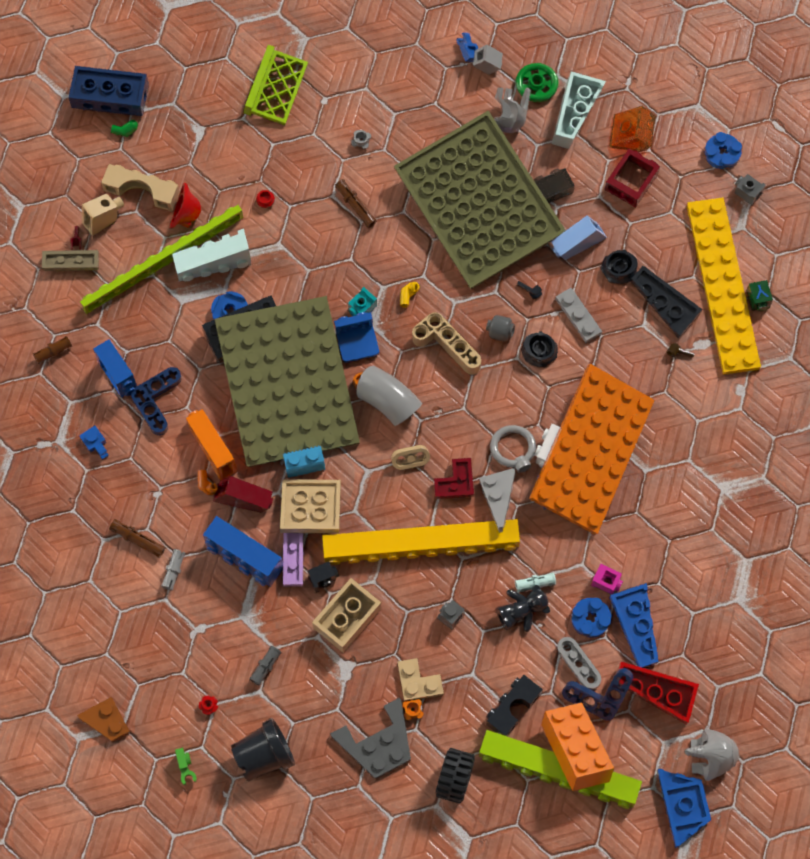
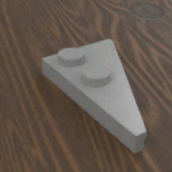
M515 468L479 478V483L499 533L503 532L506 523V514L511 500L510 495L516 476Z

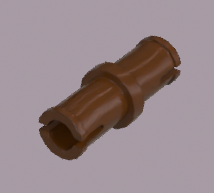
M65 336L53 344H47V347L33 353L36 362L40 364L52 356H58V353L72 347V344L68 337Z

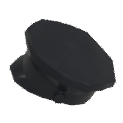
M617 250L605 256L601 270L609 282L626 284L637 273L638 263L633 254L626 250Z
M539 331V333H532L525 338L521 352L527 363L535 367L545 368L557 358L558 345L548 334Z

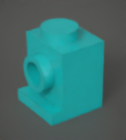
M365 287L348 302V311L352 316H356V314L361 312L370 313L377 307V298Z

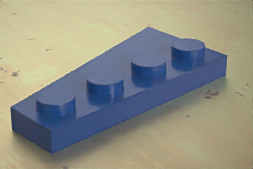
M647 583L612 594L609 597L636 664L642 668L659 662L653 633Z

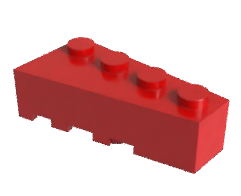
M620 662L618 670L626 668L632 672L634 677L628 689L630 693L686 725L689 723L699 684ZM625 676L621 677L618 685H623L626 680Z

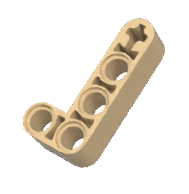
M431 313L413 328L412 340L416 346L423 347L435 339L466 373L475 375L480 371V355L441 314ZM432 322H438L439 325H438V326H432L431 323H432ZM423 333L425 337L419 338L416 335ZM450 335L452 338L444 339L443 336ZM457 348H462V349H464L465 351L462 352V353H459V352L456 351V349H457Z

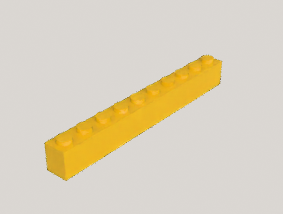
M518 519L506 520L503 532L500 533L495 521L322 535L325 563L330 562L331 565H338L340 562L346 561L354 564L359 563L360 560L376 562L382 558L397 560L399 557L406 556L409 559L418 558V555L435 557L446 553V555L458 554L457 552L473 554L479 550L494 552L496 549L503 548L506 551H511L519 547L520 544Z

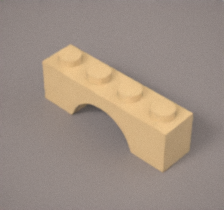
M109 164L101 182L103 191L118 196L133 188L145 189L152 194L155 207L171 212L180 194L178 184L171 180L164 181L154 175H144L138 170L131 171L125 169L121 165L114 166Z

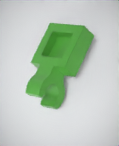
M183 748L175 749L181 771V782L183 785H186L185 779L187 776H192L194 783L197 782L195 773L189 770L188 765L192 764L189 752L185 753Z

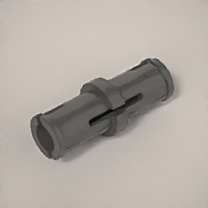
M270 646L264 658L259 660V665L249 680L260 686L267 673L272 671L273 664L282 652L276 647Z

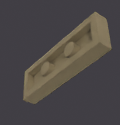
M42 251V270H99V251Z

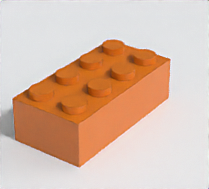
M578 703L545 711L541 726L572 791L610 782L614 766L583 704Z

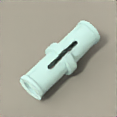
M554 573L540 576L532 575L531 578L515 580L516 590L520 593L532 590L534 585H538L540 588L556 585Z

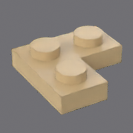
M417 658L398 661L404 701L444 695L440 674L420 677Z

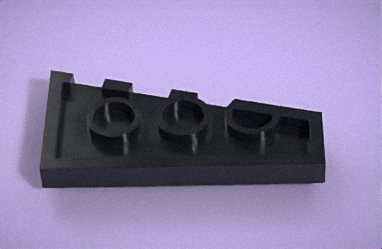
M642 266L631 278L633 285L678 338L683 335L702 312V308L645 266Z

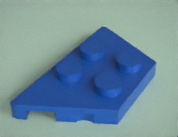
M657 769L676 848L711 821L705 791L701 779L689 778L679 773L674 774L664 771V769Z

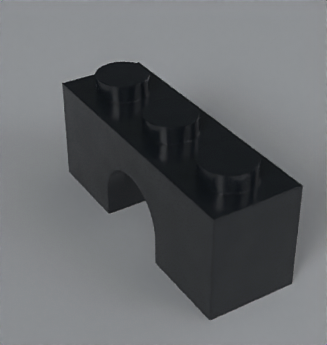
M525 675L520 679L517 677L510 686L512 690L508 694L504 693L498 701L500 705L497 709L492 708L487 714L486 718L488 720L486 725L494 732L508 737L518 724V719L511 714L510 707L513 704L521 703L530 709L542 694L543 689Z

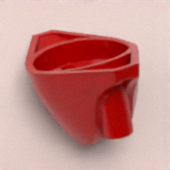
M185 182L182 185L169 227L171 229L178 224L189 228L191 222L196 220L201 213L199 200L190 192L188 184Z

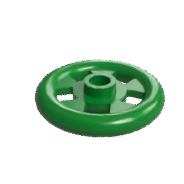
M532 63L524 66L518 72L515 84L521 96H523L525 89L529 88L537 91L535 95L530 93L529 101L543 102L550 99L556 93L559 81L557 74L551 67L542 63ZM538 70L539 74L531 75V71ZM548 74L551 80L546 81L543 76ZM523 78L528 79V84H523ZM545 86L549 88V90L546 93L541 91L545 88Z

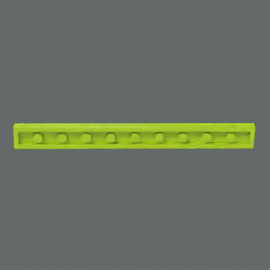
M239 205L228 208L224 214L219 217H213L206 225L197 227L188 236H182L178 242L166 246L156 255H151L142 264L133 266L129 272L117 276L109 284L102 285L93 294L86 295L80 301L86 314L90 313L173 262L172 254L193 246L197 247L243 219L242 209Z

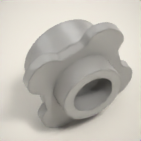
M363 130L355 131L351 145L367 149L371 134Z

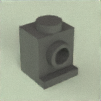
M747 174L745 177L741 176L736 181L735 194L750 205H753L763 194L766 185L764 183L761 184Z
M452 600L450 603H445L442 606L437 619L452 630L464 617L465 609Z

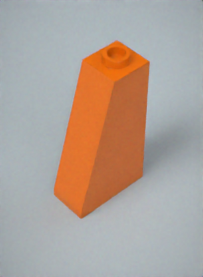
M203 409L191 412L186 418L187 425L220 481L236 473L237 468L232 454Z

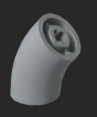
M376 366L368 367L358 381V398L378 409L394 426L406 420L423 404L402 382Z

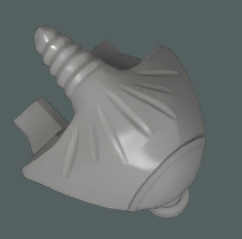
M498 88L495 99L501 105L502 115L494 117V120L502 132L515 133L525 124L531 90L529 88L525 89L519 105L516 101L511 100L512 89L506 88L503 100L504 88Z
M710 729L703 730L702 737L692 739L691 748H687L684 751L688 756L691 755L692 757L708 760V764L692 763V774L703 775L706 781L731 770L740 758L738 746L733 739L723 733Z

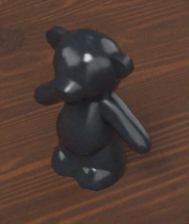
M538 585L533 586L532 592L526 598L514 590H507L506 594L517 602L495 609L505 630L510 629L524 618L523 629L525 632H529L531 629L533 612L542 611L546 614L550 612L548 597L540 590Z

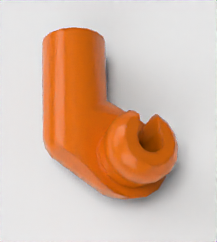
M206 470L197 471L198 488L207 495H214L218 490L217 485L207 481Z

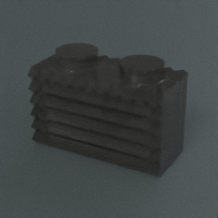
M566 168L561 170L554 169L549 175L545 177L541 175L534 179V182L548 203L574 193L575 185Z

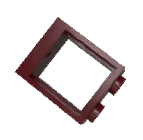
M628 149L607 179L604 190L636 208L658 176L660 166L655 161L643 157L638 151ZM628 160L650 172L638 192L616 180Z

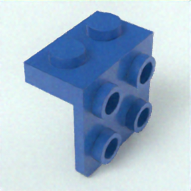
M361 312L353 317L344 316L334 321L340 352L345 363L379 355L371 312Z

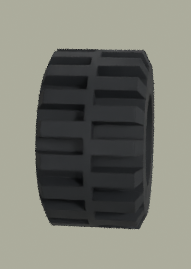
M450 748L447 751L436 787V797L461 804L471 777L475 761L474 754Z

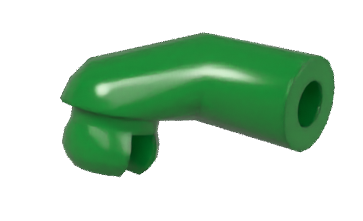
M130 120L122 127L112 125L111 133L128 137L137 130L138 123L135 120Z

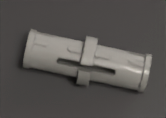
M173 549L169 565H166L165 568L167 571L161 587L168 590L174 589L176 578L181 573L180 567L186 554L185 552L181 553L180 550Z

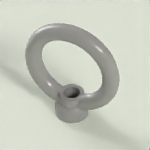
M509 425L495 432L490 442V450L498 463L506 467L516 468L518 473H522L531 468L529 461L535 454L536 442L533 435L527 429L517 425ZM508 433L522 435L528 442L526 455L519 456L515 460L506 459L498 451L500 438Z

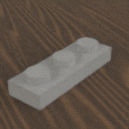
M572 288L555 297V300L585 343L602 334V330Z

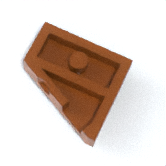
M112 697L77 715L79 720L85 722L111 742L130 733Z

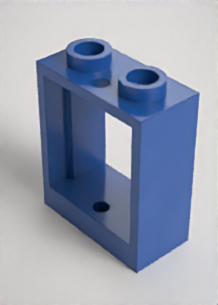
M110 339L93 348L95 356L121 398L130 396L132 390H135V387H137L134 375Z

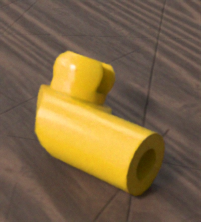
M411 282L401 289V307H409L410 297L420 289V285L417 282Z

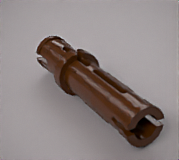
M344 179L335 184V188L344 197L345 203H349L367 228L372 227L377 220L357 197L356 191H352Z
M117 519L112 521L109 530L122 536L125 541L129 540L158 558L163 555L165 546L139 533L132 526L129 527Z

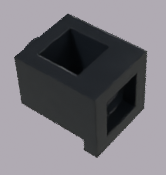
M330 562L307 570L308 577L316 593L319 592L320 587L326 588L331 586L336 581V578L339 577L336 567H331Z

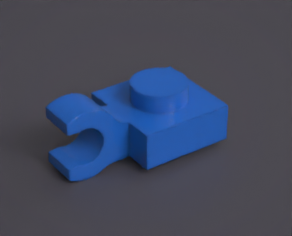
M463 32V38L456 39L457 44L460 46L459 48L465 61L474 62L475 50L479 48L477 44L472 43L470 34Z
M96 426L79 435L90 453L96 450L102 460L109 456L103 446L106 440Z

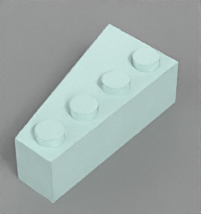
M571 71L566 82L552 140L553 145L570 148L606 81Z
M244 229L238 230V234L232 237L229 234L224 235L222 240L218 242H212L211 240L204 242L201 248L193 246L172 254L179 281H190L200 276L207 277L216 272L224 273L230 269L245 268L251 264Z

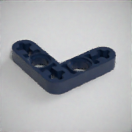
M175 367L167 368L138 385L131 392L134 404L155 435H164L168 430V423L153 399L181 382L180 370ZM171 373H172L173 375H176V379H175V380H173L172 378H170L169 375H170ZM159 382L162 384V387L159 390H153L151 388L152 384ZM137 393L143 394L145 403H142L141 399L137 397ZM147 407H154L155 409L152 415L144 413ZM155 418L162 424V429L156 428Z
M621 668L616 672L605 696L574 681H570L564 686L562 695L564 699L573 704L582 703L586 711L599 718L612 720L634 677L630 670ZM625 676L626 680L623 685H618L621 677ZM571 688L574 689L573 694L569 693ZM616 690L620 693L621 697L616 699L612 697L610 692ZM585 697H592L595 704H587ZM607 707L610 708L609 713L605 712Z

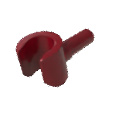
M75 226L74 237L70 239L71 250H73L74 246H79V250L82 249L79 226Z

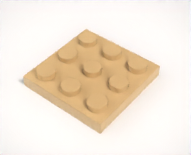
M283 479L280 533H339L341 480Z

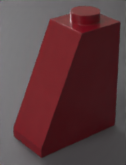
M229 476L217 484L218 490L213 498V502L262 513L270 509L273 503V498H271L273 491Z

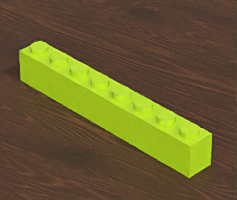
M486 730L479 752V757H482V761L490 764L497 762L501 764L502 768L508 770L515 768L521 770L520 773L532 777L533 774L539 776L541 781L547 783L554 781L560 783L559 786L562 788L571 789L553 751ZM613 772L610 782L580 789L578 792L586 796L593 794L598 796V799L601 801L610 802L611 800L617 802L619 807L629 809L635 806L642 781Z

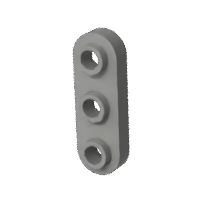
M562 638L557 646L559 655L583 686L591 690L598 688L601 683V675L573 638ZM569 646L571 650L565 651L563 647ZM579 661L583 666L577 667L575 663ZM589 677L593 678L594 683H589L587 679Z

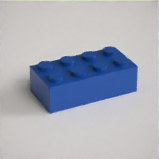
M218 516L214 518L203 534L207 546L206 549L214 555L220 554L226 563L237 565L243 574L247 576L251 574L255 577V581L262 586L266 584L271 587L283 570L282 557Z

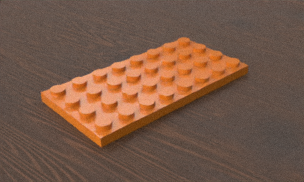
M592 364L587 365L529 499L592 534H598L655 400Z

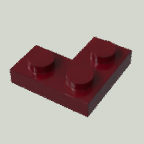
M471 458L452 459L453 477L434 478L435 499L474 497Z

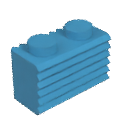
M319 445L318 447L314 446V448L311 447L310 449L307 448L306 450L283 454L288 478L325 470L324 457Z

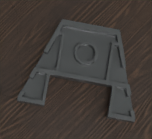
M400 698L384 705V709L393 725L358 743H355L347 726L330 733L332 739L349 753L374 779L411 761Z

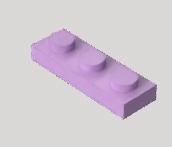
M283 533V587L303 586V533Z

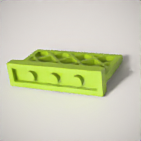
M268 45L245 104L243 114L250 116L252 113L285 125L308 62L276 51L274 46ZM276 57L282 58L285 64L277 67L274 60ZM298 64L303 67L301 71L294 73L291 65ZM288 67L291 75L283 77L279 70ZM277 72L280 79L271 82L269 74ZM293 78L296 86L288 88L285 81ZM282 82L286 90L277 93L274 85ZM271 87L274 94L266 97L263 90ZM288 93L291 100L283 103L279 96ZM277 98L280 105L271 108L268 101ZM265 102L269 109L263 112L256 108L259 104ZM282 108L285 113L284 119L277 117L274 111Z

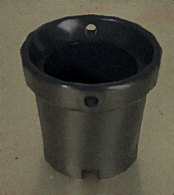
M273 718L267 719L262 723V727L231 745L235 761L239 768L243 771L245 770L243 776L248 782L280 768L288 769L295 766L294 757L288 743Z

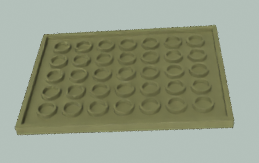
M486 111L394 166L398 176L470 289L475 288L549 244L566 231L489 111Z
M327 296L215 319L247 468L284 460V453L302 451L303 449L314 448V446L318 447V445L321 446L323 452L360 444Z

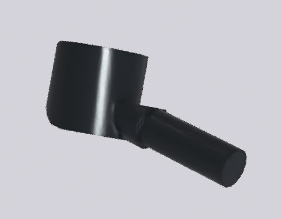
M518 281L517 285L529 292L533 299H537L542 295L540 286L536 285L531 288Z

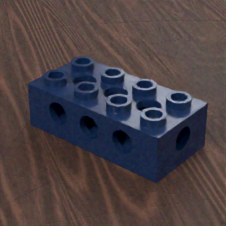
M75 66L68 98L71 108L143 116L149 82L147 74Z

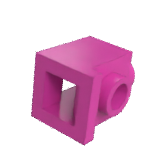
M600 564L591 586L613 594L614 591L618 592L623 583L620 580L622 573ZM608 579L611 581V584H608L604 581Z

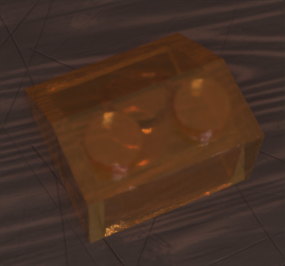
M643 106L614 114L609 146L611 148L631 149L633 151L651 148L656 115Z

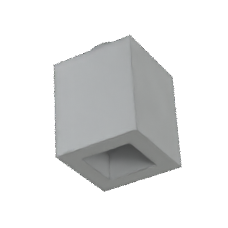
M485 45L475 50L473 66L490 75L501 69L503 53L489 45Z

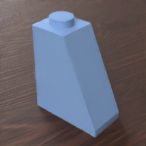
M586 216L552 240L551 243L554 246L552 250L557 257L561 256L567 260L605 240L607 237L599 224L589 216Z

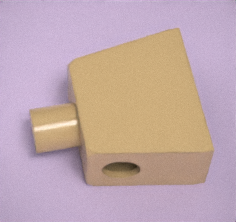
M104 194L82 204V224L92 236L96 235L117 220V210L124 207L123 200L120 197L112 200L109 195Z

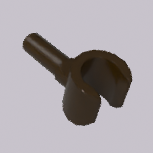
M676 343L671 344L666 352L672 357H676L677 353L694 357V353L681 349Z

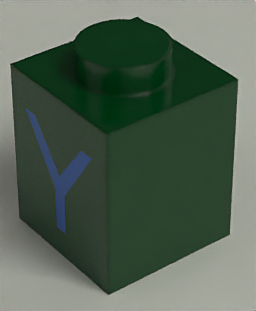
M768 281L749 283L746 292L751 310L765 311L770 308L773 298Z

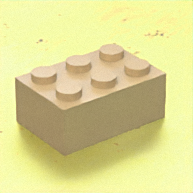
M350 578L312 622L313 629L344 653L382 609L381 602Z

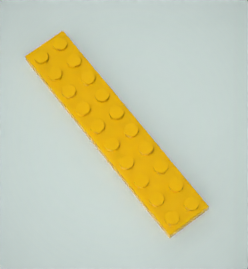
M724 197L687 202L686 206L722 373L726 375L760 370V359Z

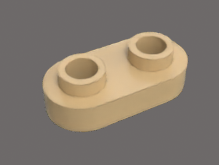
M423 445L398 449L391 456L393 466L399 470L425 465L430 459L429 451ZM418 452H422L420 456L416 455ZM403 456V459L398 460V457Z

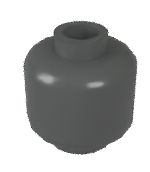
M495 315L492 320H488L486 331H489L491 339L505 342L513 337L515 324H513L511 318Z

